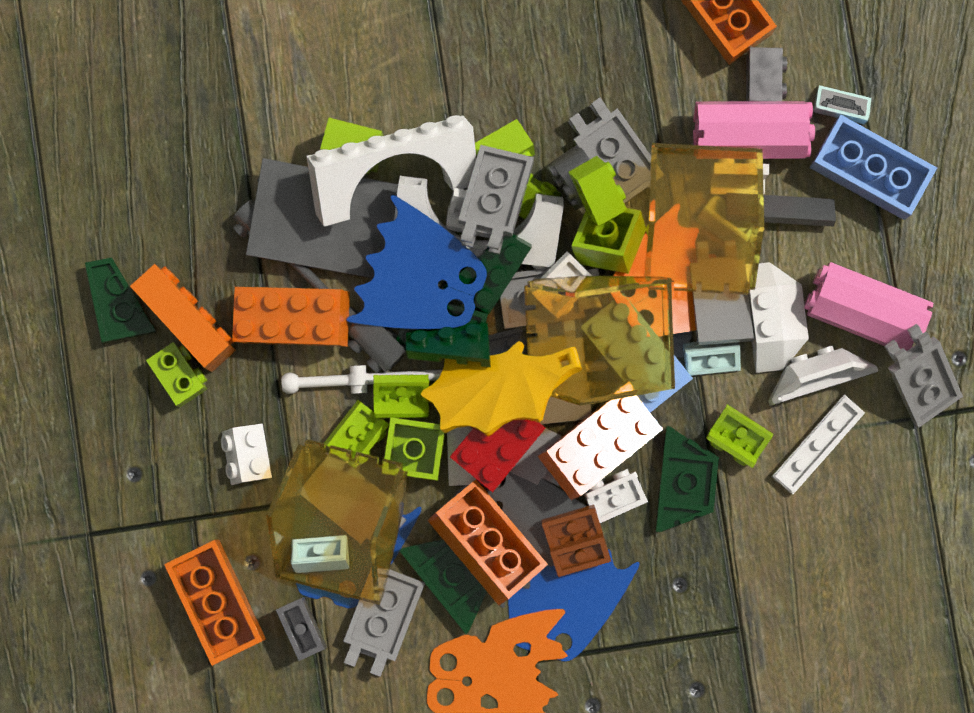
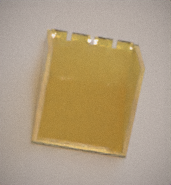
M652 143L645 239L644 284H649V289L668 290V282H674V291L696 292V283H701V292L724 293V285H729V294L749 295V290H755L764 233L763 149Z
M569 276L534 279V281H528V285L524 286L525 306L535 305L536 309L525 311L526 333H537V336L527 338L528 356L541 357L557 353L569 347H575L582 367L580 372L573 374L555 388L550 397L582 406L675 389L671 278L656 276ZM568 360L561 362L562 367L569 365Z
M307 439L304 445L298 444L266 514L275 577L380 605L384 596L404 510L408 472L403 471V463L383 459V464L379 465V457L356 452L355 458H352V450L332 445L329 447L330 452H327L326 444ZM347 535L349 569L296 573L291 565L292 539Z

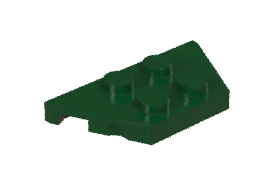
M671 426L665 427L655 532L665 531L714 512L719 457L680 434Z
M443 539L399 550L464 633L467 634L487 593L484 587Z

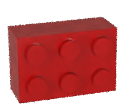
M524 419L508 422L490 436H486L478 429L473 428L451 454L450 458L493 493L545 430V427L539 422Z

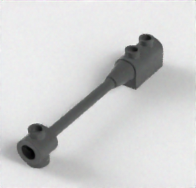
M255 200L246 202L233 216V219L237 222L233 228L243 238H246L250 231ZM290 264L313 289H329L308 267ZM349 305V317L359 313ZM349 322L348 336L351 339L348 341V345L357 353L363 350L370 357L367 364L375 372L379 373L381 370L385 373L388 372L407 354L406 343L405 345H400L397 341L398 335L390 327Z

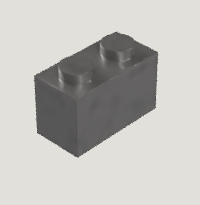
M749 48L746 56V101H782V99H786L787 84L782 83V73L787 71V57L783 56V48Z
M305 597L276 609L299 661L327 648Z

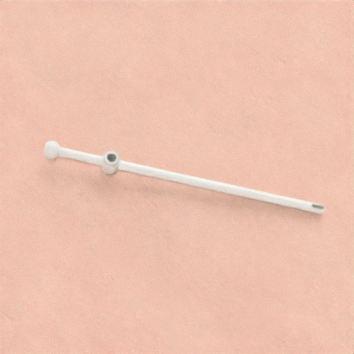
M586 361L587 372L604 371L609 367L606 361ZM366 365L350 366V374L298 377L295 373L289 372L281 377L282 391L286 394H294L299 388L351 386V394L368 393L367 385L373 384V375L429 374V381H436L443 369L366 373Z

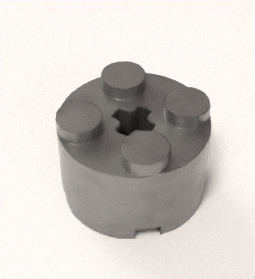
M578 145L547 166L553 181L560 190L563 189L567 195V200L574 210L584 206L568 172L590 160L581 147L579 148Z

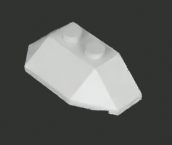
M770 262L745 265L754 336L752 349L755 373L784 370L809 339L802 284Z
M833 346L817 350L818 356L809 359L807 354L792 358V364L786 366L768 402L770 406L873 374L878 372V368L876 365L843 348L834 350Z

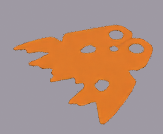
M543 610L499 622L491 627L485 643H482L477 636L463 635L437 646L430 656V672L436 677V680L428 686L427 704L434 713H545L542 708L548 704L550 698L558 696V693L536 680L541 671L535 665L538 661L563 659L568 656L562 650L561 643L547 638V634L562 618L565 610ZM522 642L530 643L531 650L528 656L518 657L515 654L513 648L516 644ZM450 653L456 657L457 666L454 670L445 671L441 668L440 658L444 654ZM468 676L472 679L470 686L463 685L462 680L464 677ZM442 688H448L454 693V701L448 706H443L437 701V693ZM485 694L494 697L498 702V708L486 709L481 707V697Z

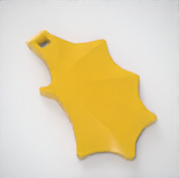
M518 341L508 351L490 355L491 367H482L481 362L468 361V364L464 365L457 364V361L454 359H445L440 377L431 386L424 389L421 395L426 401L434 404L440 413V430L443 433H447L455 428L469 426L478 429L486 436H490L502 425L513 420L527 419L541 422L553 390L570 376L582 370L576 348L569 347L557 353L541 357L522 354L524 344ZM568 360L569 365L562 367L561 362Z

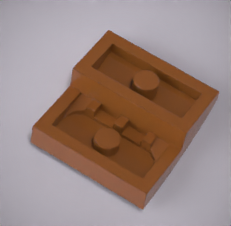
M594 504L541 520L558 577L611 562Z

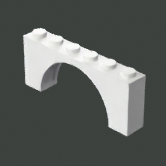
M450 116L444 121L436 123L427 122L417 128L409 130L400 129L394 134L373 136L367 141L346 143L342 147L332 150H319L315 154L307 156L317 217L323 226L350 220L351 199L359 181L374 165L398 154L414 153L427 156L439 163L444 180L453 191L454 187L459 189L468 188L476 162L473 126L464 116Z
M400 176L397 197L446 229L431 208L427 194V179ZM536 194L530 213L513 232L514 235L532 244V248L522 264L532 265L533 268L541 270L552 267L555 264L564 207L563 197ZM395 208L394 220L397 218V208ZM446 229V230H447L448 232H450L454 237H456L461 243L463 242V241H461V236H459V235L455 234L454 232H452V231ZM475 240L473 248H467L478 257L488 248L489 240Z

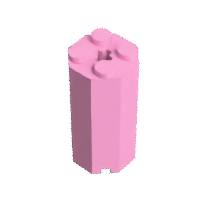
M695 102L693 122H695V130H693L694 156H696V159H799L810 157V141L815 139V126L810 124L813 114L812 102Z
M832 262L823 265L821 269L817 270L813 280L816 288L812 294H808L804 303L805 310H808L807 316L883 346L895 340L899 348H904L906 351L911 349L914 343L907 330L917 324L922 333H924L932 315V312L928 309L933 307V302Z

